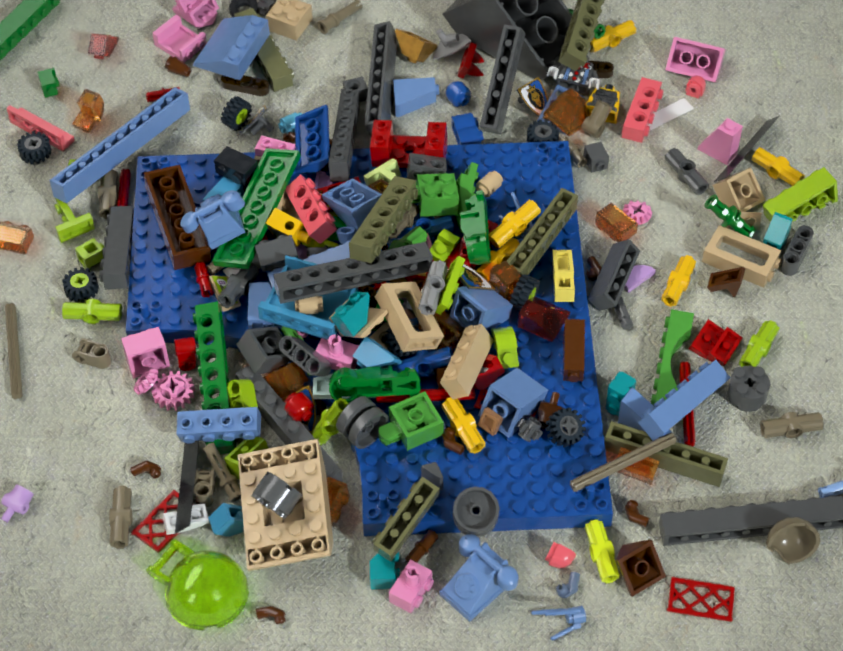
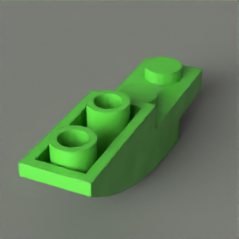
M471 162L466 171L461 173L456 180L459 206L458 214L455 215L460 231V213L467 211L465 200L476 195L474 194L476 187L473 185L479 173L477 172L478 164Z

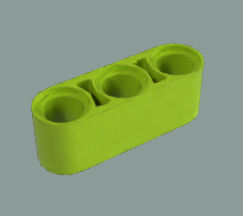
M234 379L228 383L227 390L231 408L258 407L254 385L251 380Z

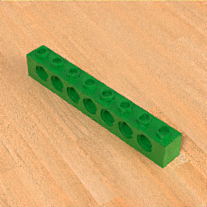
M218 301L195 305L196 313H193V321L195 325L197 324V330L194 331L196 342L199 343V348H196V354L201 363L198 366V373L202 377L200 392L201 395H204V401L201 402L202 410L231 408L227 390L229 372L222 309ZM213 340L212 344L206 345L209 341ZM216 358L213 362H208L210 359ZM217 376L215 380H210L211 377ZM214 394H219L218 397L212 398ZM217 439L213 442H205V445L215 443L220 455L231 453L236 448V439L233 441Z

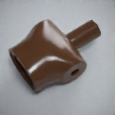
M552 392L549 403L540 402L537 413L538 420L542 423L541 428L546 429L549 426L546 424L550 420L549 416L563 408L557 405L560 396L557 392Z

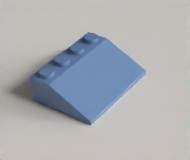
M254 15L224 18L193 63V66L240 80L270 35L268 19Z

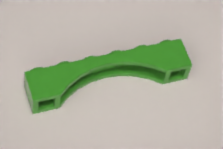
M671 309L670 317L666 316L664 328H668L667 332L663 331L661 343H665V347L660 348L659 358L662 359V363L658 362L656 374H660L659 379L655 378L653 390H657V393L652 394L651 404L653 406L662 397L666 400L665 395L672 389L678 390L671 371V359L675 352L690 339L694 313Z

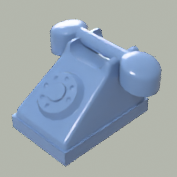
M353 178L322 194L323 201L329 205L347 226L336 230L341 244L352 239L382 195Z
M233 190L225 192L222 196L220 194L211 196L200 203V208L196 207L195 212L189 211L182 217L181 227L186 233H191L200 224L207 238L208 245L213 250L245 233L239 210L244 207L245 201L237 191Z
M466 534L459 540L460 554L469 558L445 587L439 591V595L469 622L504 590L511 591L515 589L519 579L516 569L509 566L507 560H503L488 546V543L485 542L480 546V539L474 534Z

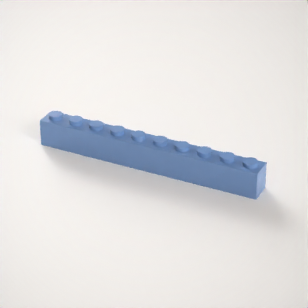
M174 87L50 179L53 196L67 204L190 111L188 93Z

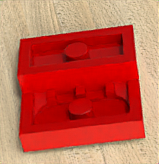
M708 319L688 349L711 362L717 360L720 365L725 366L743 337L729 327H726L724 330Z

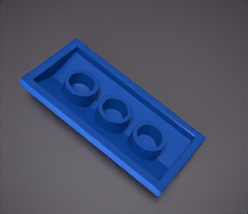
M327 104L295 117L296 150H299L301 154L296 165L298 173L319 172L329 162L330 145Z

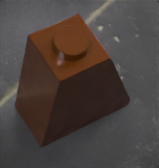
M565 319L563 333V381H583L585 319Z

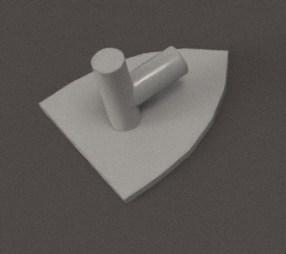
M438 29L436 33L440 38V42L433 59L452 55L472 41L464 34L453 33L445 35L442 29Z

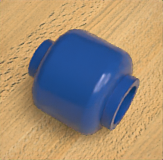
M461 81L452 82L446 89V97L455 107L466 106L470 101L471 91Z

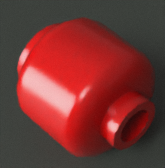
M293 392L285 399L284 410L294 421H307L312 417L314 404L303 392Z

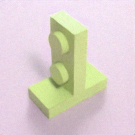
M392 158L363 177L366 186L376 191L383 186L387 188L394 176L400 177L401 173L398 162Z

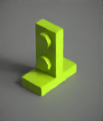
M55 198L57 204L54 207L57 214L62 215L61 219L63 224L55 226L61 243L95 229L90 213L75 218L68 204Z

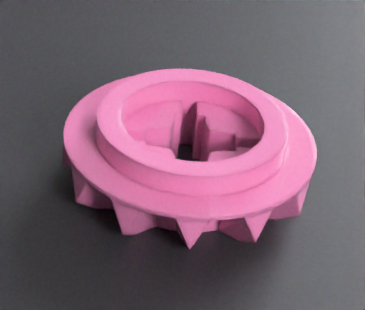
M630 200L629 204H625L623 209L625 220L636 225L648 222L652 216L651 206L646 205V202L641 203L639 200L636 202ZM638 209L641 210L640 212H637V213L634 214V210H635V211H637Z
M154 367L147 369L135 383L134 391L138 395L147 392L156 382L159 371Z

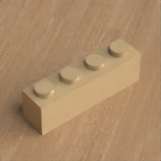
M483 324L470 325L464 329L463 335L440 381L452 399L469 396L494 340Z

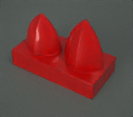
M472 42L464 52L457 74L462 79L466 74L476 77L484 76L482 71L473 64L483 63L484 60L475 51L477 45Z

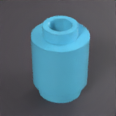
M295 112L280 118V123H278L280 131L287 134L295 132V117L302 113Z

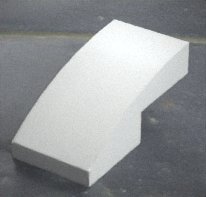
M205 504L192 505L190 526L180 532L192 530L209 523ZM177 511L163 513L162 518L167 535L175 534Z

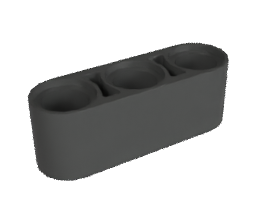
M803 225L797 229L783 256L780 268L783 274L792 276L797 273L811 246L814 234L811 227Z
M284 336L280 339L279 350L308 374L325 377L330 373V362L302 339L291 336Z

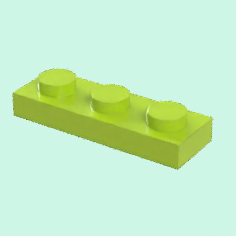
M460 256L451 263L446 275L445 286L441 291L436 313L439 315L445 309L449 310L453 303V299H451L452 294L459 287V283H457L458 278L464 273L465 267L463 265L465 259Z

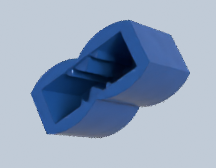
M472 113L451 117V126L458 145L481 144L484 137L482 130L478 129L477 117L474 118Z

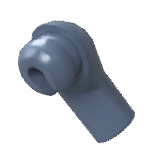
M571 572L568 584H562V586L559 584L556 587L559 597L567 598L578 591L579 573Z

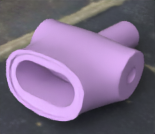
M16 484L13 490L5 494L1 500L2 505L7 507L1 519L8 523L14 512L25 514L29 509V503L34 494Z

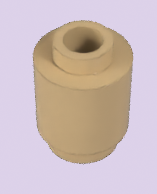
M497 171L488 172L476 183V190H483L484 196L490 197L501 186L503 178Z
M323 296L296 300L295 311L306 315L323 312Z

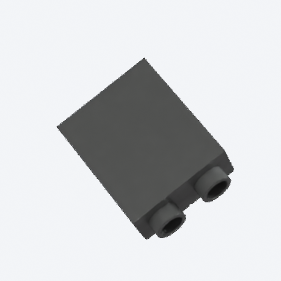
M456 0L442 13L456 34L468 36L472 43L477 45L476 49L483 50L494 58L497 56L503 26L521 27L525 32V38L517 70L533 79L539 77L541 80L549 77L546 76L549 67L557 68L562 64L558 60L572 18L571 12L562 0Z

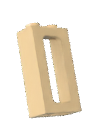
M719 225L704 250L702 262L722 271L744 266L743 279L764 288L767 281H772L775 273L774 269L779 268L782 259L780 258L781 250ZM723 242L767 261L765 265L760 266L723 251L719 247Z
M416 282L382 284L375 296L380 308L388 311L385 318L402 352L437 349L444 337L434 316L424 315L418 309L422 293ZM398 298H407L423 329L422 332L414 330Z

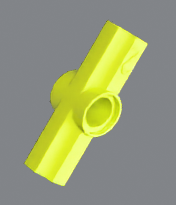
M598 519L592 520L585 524L586 534L590 543L591 559L593 562H596L601 581L606 584L612 583L619 579L620 576L614 559V547L612 541L608 540L603 522Z

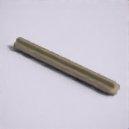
M10 303L5 305L11 395L13 399H21L23 393L17 314L15 304Z
M670 432L571 480L570 487L574 492H577L675 444L677 438L674 433Z

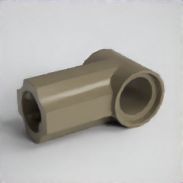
M598 100L591 115L584 120L581 129L593 137L599 138L605 129L604 123L612 107L606 102Z

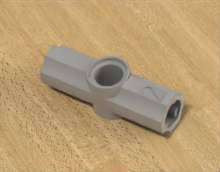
M439 260L431 263L425 285L422 288L418 309L427 316L435 314L441 291L445 286L448 267L443 261Z

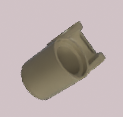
M86 338L80 340V346L77 351L72 353L73 359L78 363L87 364L99 369L109 367L112 362L108 347L105 344L93 342Z
M214 468L202 471L196 469L194 484L196 504H205L206 507L212 505L216 486V471Z

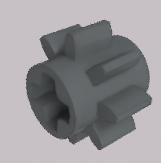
M259 0L257 6L260 9L259 13L267 15L276 3V0Z
M532 416L529 418L525 417V419L522 418L517 425L520 428L519 436L528 442L532 439L534 441L538 440L543 434V431L540 430L542 423Z

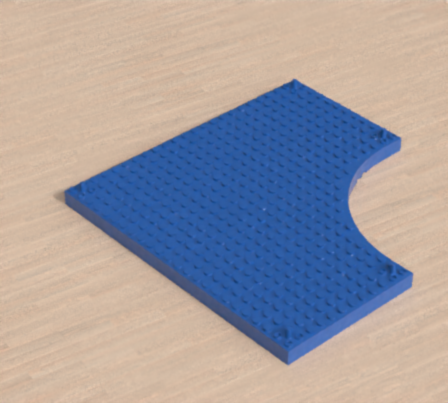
M569 141L447 145L446 173H454L455 180L458 179L461 173L466 171L471 162L478 164L477 172L479 175L473 185L475 187L476 183L488 172L497 171L502 176L503 182L501 186L490 197H485L488 220L498 224V226L502 223L499 215L505 217L509 212L517 211L511 196L512 192L515 193L520 206L530 199L541 209V213L532 220L533 225L561 188L575 194ZM370 148L354 149L349 179L359 177V180L364 185L366 184L363 176L377 168L372 167ZM412 150L406 151L409 154L414 152ZM255 152L243 153L253 159L255 157ZM219 154L138 156L126 318L127 336L159 327L165 343H174L175 339L194 337L195 339L194 331L197 330V324L195 325L193 321V313H196L195 305L218 301L215 293L210 295V297H202L200 286L196 283L195 266L174 270L145 188L144 172L180 165L195 207L200 208L203 198L224 177L215 171L214 159ZM329 166L328 170H325L323 168V171L326 172V175L330 177ZM295 167L288 185L300 174L306 179L310 178L315 183L317 173H298ZM399 168L400 177L407 178V168ZM383 186L376 191L383 194L386 188ZM577 210L528 275L540 282L539 290L534 302H532V306L526 312L512 307L509 319L495 327H513L517 340L519 367L504 369L505 372L495 381L514 369L519 368L548 389L544 402H550L552 392L559 393L558 406L565 409L572 408V411H578L576 415L581 414L583 416L580 420H585V424L582 425V427H586V431L582 432L584 437L573 445L563 447V445L557 446V442H551L553 437L548 438L547 434H550V431H546L544 428L540 429L543 431L540 438L535 441L532 439L530 442L519 436L520 428L510 438L499 430L496 435L492 436L477 425L480 420V416H478L480 409L474 408L480 390L474 389L475 399L459 400L466 413H470L473 416L477 430L486 443L485 447L476 454L469 453L460 436H455L456 442L465 446L461 455L445 448L442 436L408 451L401 440L390 445H384L378 438L373 444L364 449H358L350 442L361 478L364 536H376L378 532L382 533L388 518L391 515L394 516L398 511L397 507L401 500L409 496V490L416 481L419 482L422 478L421 467L432 462L438 464L443 475V490L439 491L438 498L411 535L426 534L429 529L437 534L461 533L455 526L453 519L454 501L462 491L474 486L483 487L491 491L498 500L500 507L499 517L492 531L585 528V524L597 519L603 522L604 527H611L613 510L609 476L577 492H574L570 487L571 480L607 463ZM418 212V214L415 216L413 220V224H415L416 221L420 218H428L430 220L435 218L433 216L420 217V213ZM451 215L454 231L451 233L462 239L464 234L459 229L455 215ZM267 228L265 232L269 241L275 240L276 238L273 237ZM438 235L433 236L431 240L432 245L437 240ZM513 236V237H512V238L517 239L519 243H521V241L523 240L521 237H519V238H517L516 236ZM389 237L387 244L382 247V251L387 250L391 242L397 240V238ZM328 240L331 242L338 243L339 246L342 245L339 241ZM493 244L490 247V251H498L500 249L496 248ZM211 249V262L205 263V266L212 263L218 249ZM553 250H572L575 286L574 302H555ZM228 267L221 269L215 276H227L223 270ZM260 268L259 275L253 283L268 282L271 286L267 274L271 271L262 272ZM500 270L489 282L498 294L510 302L516 284L504 279V271ZM249 293L239 298L240 307L225 312L222 311L226 349L230 347L241 352L236 344L246 330L249 329ZM452 305L449 310L445 309L438 317H434L444 337L437 349L425 351L432 352L449 347L454 354L465 328L450 317ZM417 317L409 319L414 322L413 325L417 324L419 326L417 328L418 331H423ZM565 319H585L583 381H563V333ZM338 331L336 333V338L339 335L341 340L360 345L364 339L341 336ZM371 331L367 337H370L375 331ZM308 334L307 337L303 338V341L316 350L322 338ZM213 340L209 341L206 345L212 344ZM492 344L488 354L497 356L496 349L493 348ZM416 353L412 354L411 356L405 357V358H404V357H401V358L398 357V358H399L400 360H405V359L414 357ZM292 360L279 367V369L287 374L290 373L295 376L304 386L310 385L313 387V378L320 377L309 376L306 371ZM357 364V366H356L357 370H358V369H362V367H360V366ZM331 369L329 374H333L336 370ZM434 370L428 376H419L421 389H438ZM369 398L376 407H379L388 415V423H390L389 406L399 402L377 403L376 398ZM321 399L328 408L335 401L334 399ZM431 401L444 422V430L447 427H451L450 420L442 409V403L445 401ZM474 509L473 513L479 514V510Z

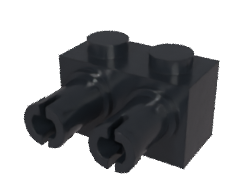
M228 146L214 159L216 173L232 180L236 184L243 185L245 193L258 166L257 160Z

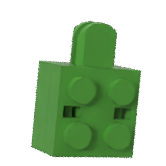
M454 173L417 174L416 188L418 189V196L412 203H418L420 217L457 215L459 195Z
M425 391L389 406L390 423L379 427V440L382 444L390 445L401 440L407 451L444 434V422Z

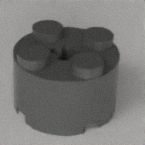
M753 366L735 368L727 391L729 402L745 412H753L760 409L766 402L770 388V380L762 367Z
M267 471L251 496L266 508L273 510L277 515L286 519L302 494L295 488L291 489L292 487L288 483Z

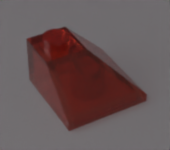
M533 297L527 300L519 312L518 327L553 342L565 324V319H568L571 312L538 297Z

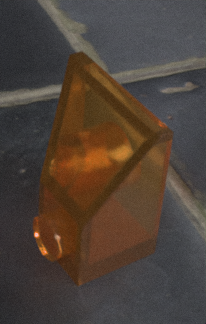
M572 88L561 93L543 114L568 136L581 130L584 120L588 117L584 98Z

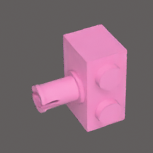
M336 334L331 335L328 340L323 338L320 340L316 351L330 362L331 369L338 370L344 367L355 369L358 360L353 357V354L359 345L343 341L339 335L336 338Z
M410 559L389 591V602L412 613L415 607L418 608L421 605L425 591H430L433 586L432 570Z

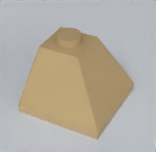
M751 167L713 185L718 199L723 204H726L728 207L734 205L737 210L743 212L765 201V197Z

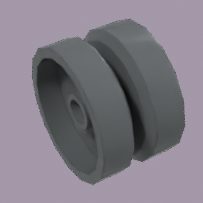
M361 396L346 406L337 420L336 427L358 449H364L379 438V427L388 423V415L379 407H376L369 398Z
M474 486L465 489L454 501L453 519L455 526L465 535L474 534L477 537L487 535L498 522L500 507L497 498L491 491L483 487ZM474 509H478L479 514H474Z

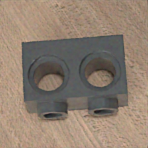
M410 153L407 179L417 181V174H444L447 171L446 158Z

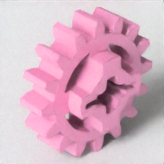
M170 371L169 375L163 373V378H157V384L154 383L152 386L153 390L151 391L155 403H159L160 408L166 406L167 411L171 407H174L175 411H177L178 406L185 408L184 403L190 404V398L195 397V387L192 378H188L186 373L181 376L180 371H177L176 374Z

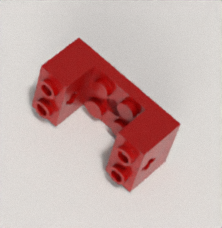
M374 120L370 143L372 167H379L394 158L398 162L399 168H407L410 155L406 153L408 150L414 151L413 153L446 158L448 144L447 123L428 122L426 136L393 135L392 120Z

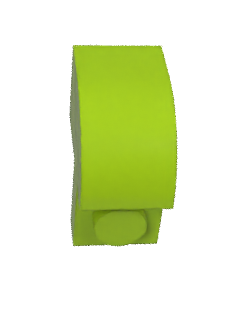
M443 229L429 249L433 260L445 262L461 238Z
M513 327L492 328L493 348L496 349L497 357L503 368L519 367L518 346Z

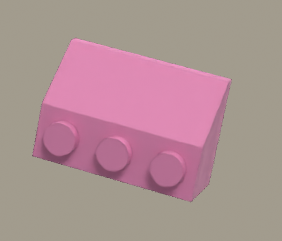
M674 37L665 70L691 77L698 75L703 77L704 80L716 82L726 49Z

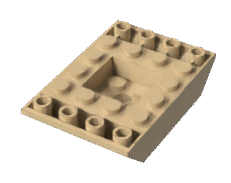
M318 439L239 454L238 466L247 570L253 571L331 556L334 542L327 478ZM267 471L288 483L292 487L291 489L295 488L302 494L293 508V512L286 519L277 515L273 510L266 508L251 496Z

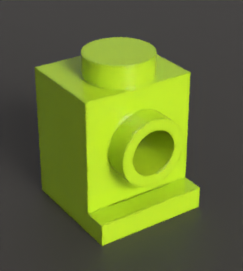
M93 238L75 248L78 261L85 269H90L93 265L101 262V259H103V248H105L104 245L98 243Z

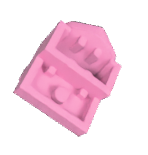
M175 0L177 5L172 10L176 15L185 19V21L198 28L214 25L217 17L216 10L219 9L215 0Z

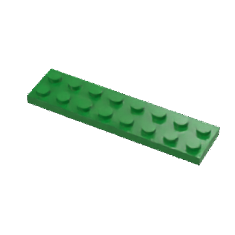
M265 149L242 197L245 205L239 210L245 233L219 246L212 260L214 266L249 269L256 254L255 245L262 241L268 228L266 221L274 208H277L301 157L299 150Z

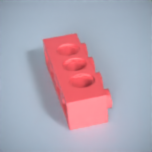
M644 77L641 78L623 125L622 138L642 143L644 136H648L650 130L648 125L653 123L655 116L653 112H657L659 106L658 99L661 100L663 96L662 82Z
M300 174L286 187L285 191L308 235L321 244L337 230L334 224L335 219L327 212L329 208L321 201L322 196L314 188L316 186L310 178L306 179Z

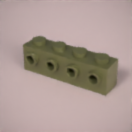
M424 477L419 482L416 481L409 490V496L406 499L403 498L399 503L398 511L386 521L385 529L382 533L378 532L373 539L374 551L391 562L438 498L440 488Z

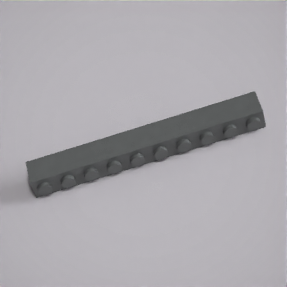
M843 496L811 497L806 500L791 499L786 502L770 501L766 504L750 503L745 506L730 505L725 508L710 507L705 510L689 509L684 512L669 511L660 514L659 529L663 546L768 536L770 529L776 522L790 517H800L811 522L817 531L843 528Z

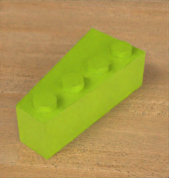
M825 167L815 170L810 176L799 180L794 186L783 190L776 197L768 199L763 204L764 215L771 222L774 213L778 212L792 218L793 222L797 220L799 215H809L811 210L816 207L820 210L826 206L825 203L830 201L835 203L838 201L837 181Z

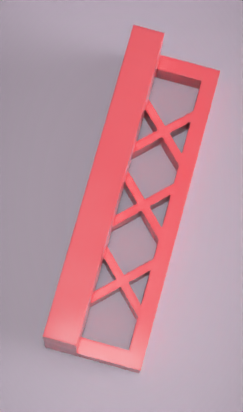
M9 105L6 108L10 123L32 134V131H35L36 134L38 131L41 134H46L50 145L61 151H65L75 141L73 135L22 107L16 109Z

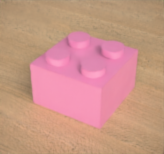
M159 327L150 328L146 331L121 338L126 361L133 378L142 376L147 369L152 367L157 370L170 367L166 344Z

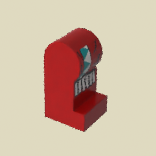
M487 355L474 383V389H486L505 372L496 355Z

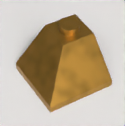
M400 29L395 30L401 52L408 57L407 60L410 62H424L438 46L412 32Z

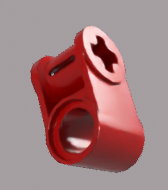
M194 337L175 339L174 345L179 369L182 371L194 369L196 367Z

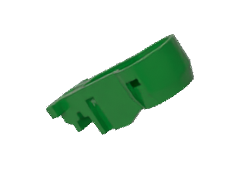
M479 190L476 191V195L465 200L467 211L460 213L461 231L464 234L469 262L473 265L491 263L488 209L484 192Z
M375 366L358 370L344 367L336 370L329 381L331 397L334 400H339L342 396H350V398H346L348 403L361 396L410 395V397L419 394L421 390L418 373L415 369H410L409 367L401 370V372L393 371L392 366H388L387 369ZM382 388H389V390L382 391Z

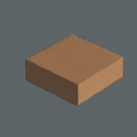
M487 407L483 410L477 425L494 436L497 434L504 418Z

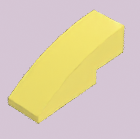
M553 250L555 302H574L575 286L572 250Z

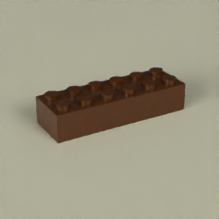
M175 165L144 172L145 188L174 270L195 266L197 262H211V248L200 224L191 233H186L181 227L182 217L189 211L195 212L196 208L181 166Z

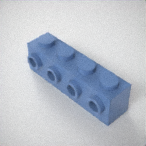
M258 407L177 412V436L184 443H194L201 440L213 442L217 439L233 441L235 438L252 440L255 437H261V413Z

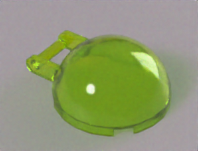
M173 539L170 542L171 546L153 566L150 565L146 569V572L151 577L165 585V602L172 617L190 629L204 631V628L217 626L221 628L239 616L246 606L249 596L247 577L234 559L221 552L213 550L195 552L178 540ZM176 552L185 556L174 566L168 576L160 571Z

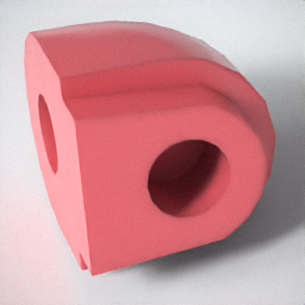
M698 75L690 78L686 85V95L699 99L706 87L704 78Z
M553 542L545 560L552 567L565 568L573 562L576 554L571 549Z

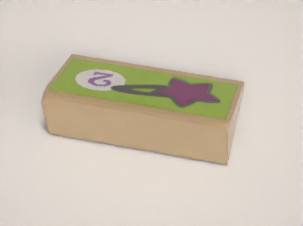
M209 276L217 300L218 295L227 285L228 276ZM239 299L229 308L222 307V304L219 302L223 312L241 306Z

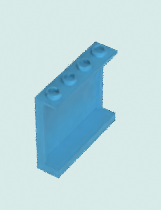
M285 255V266L282 272L318 264ZM274 286L265 302L261 301L258 306L259 319L328 340L331 335L337 333L335 324L330 321L329 317L359 288L320 295L323 296V312L306 315L295 311V301L280 304Z

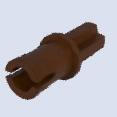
M429 529L423 538L415 543V547L405 557L407 564L410 559L418 563L424 555L429 553V548L439 538L436 532Z

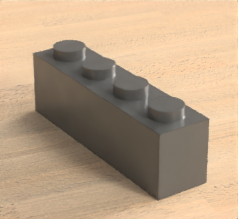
M630 239L612 245L588 297V300L599 311L616 307L639 256L640 250Z

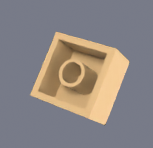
M277 0L266 15L269 31L297 41L313 20L312 5L299 0Z

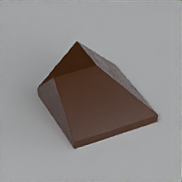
M652 540L622 545L616 561L631 597L666 577Z

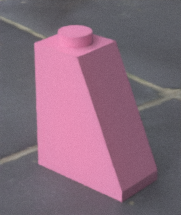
M727 118L705 138L697 149L728 166L737 155L743 126Z

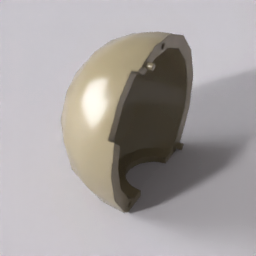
M800 517L784 518L776 522L770 529L766 546L771 552L775 550L782 560L789 565L802 562L811 557L819 547L820 534L814 525Z

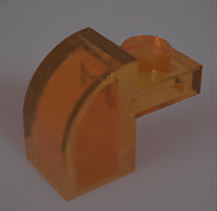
M85 88L77 101L81 110L72 125L74 128L89 133L95 122H100L103 116L104 101L99 93Z

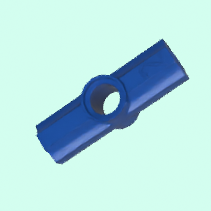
M450 216L432 220L420 218L411 228H405L397 236V240L401 239L416 226H420L425 230L430 240H432L433 236L439 235L443 229L450 232L454 231L452 219Z
M449 347L432 352L421 350L414 357L402 360L401 365L392 366L393 371L401 372V370L409 367L410 369H415L419 376H428L432 373V370L448 366L453 353Z

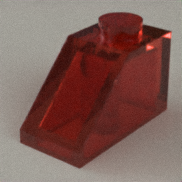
M91 33L88 54H93V58L97 59L110 57L119 41V37Z

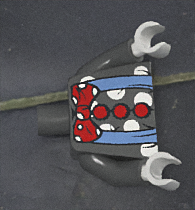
M587 55L586 64L583 67L580 66L576 71L564 64L557 68L550 66L546 76H553V79L557 78V85L575 93L589 96L591 87L599 90L600 80L597 71L593 70V64L588 62L589 56Z

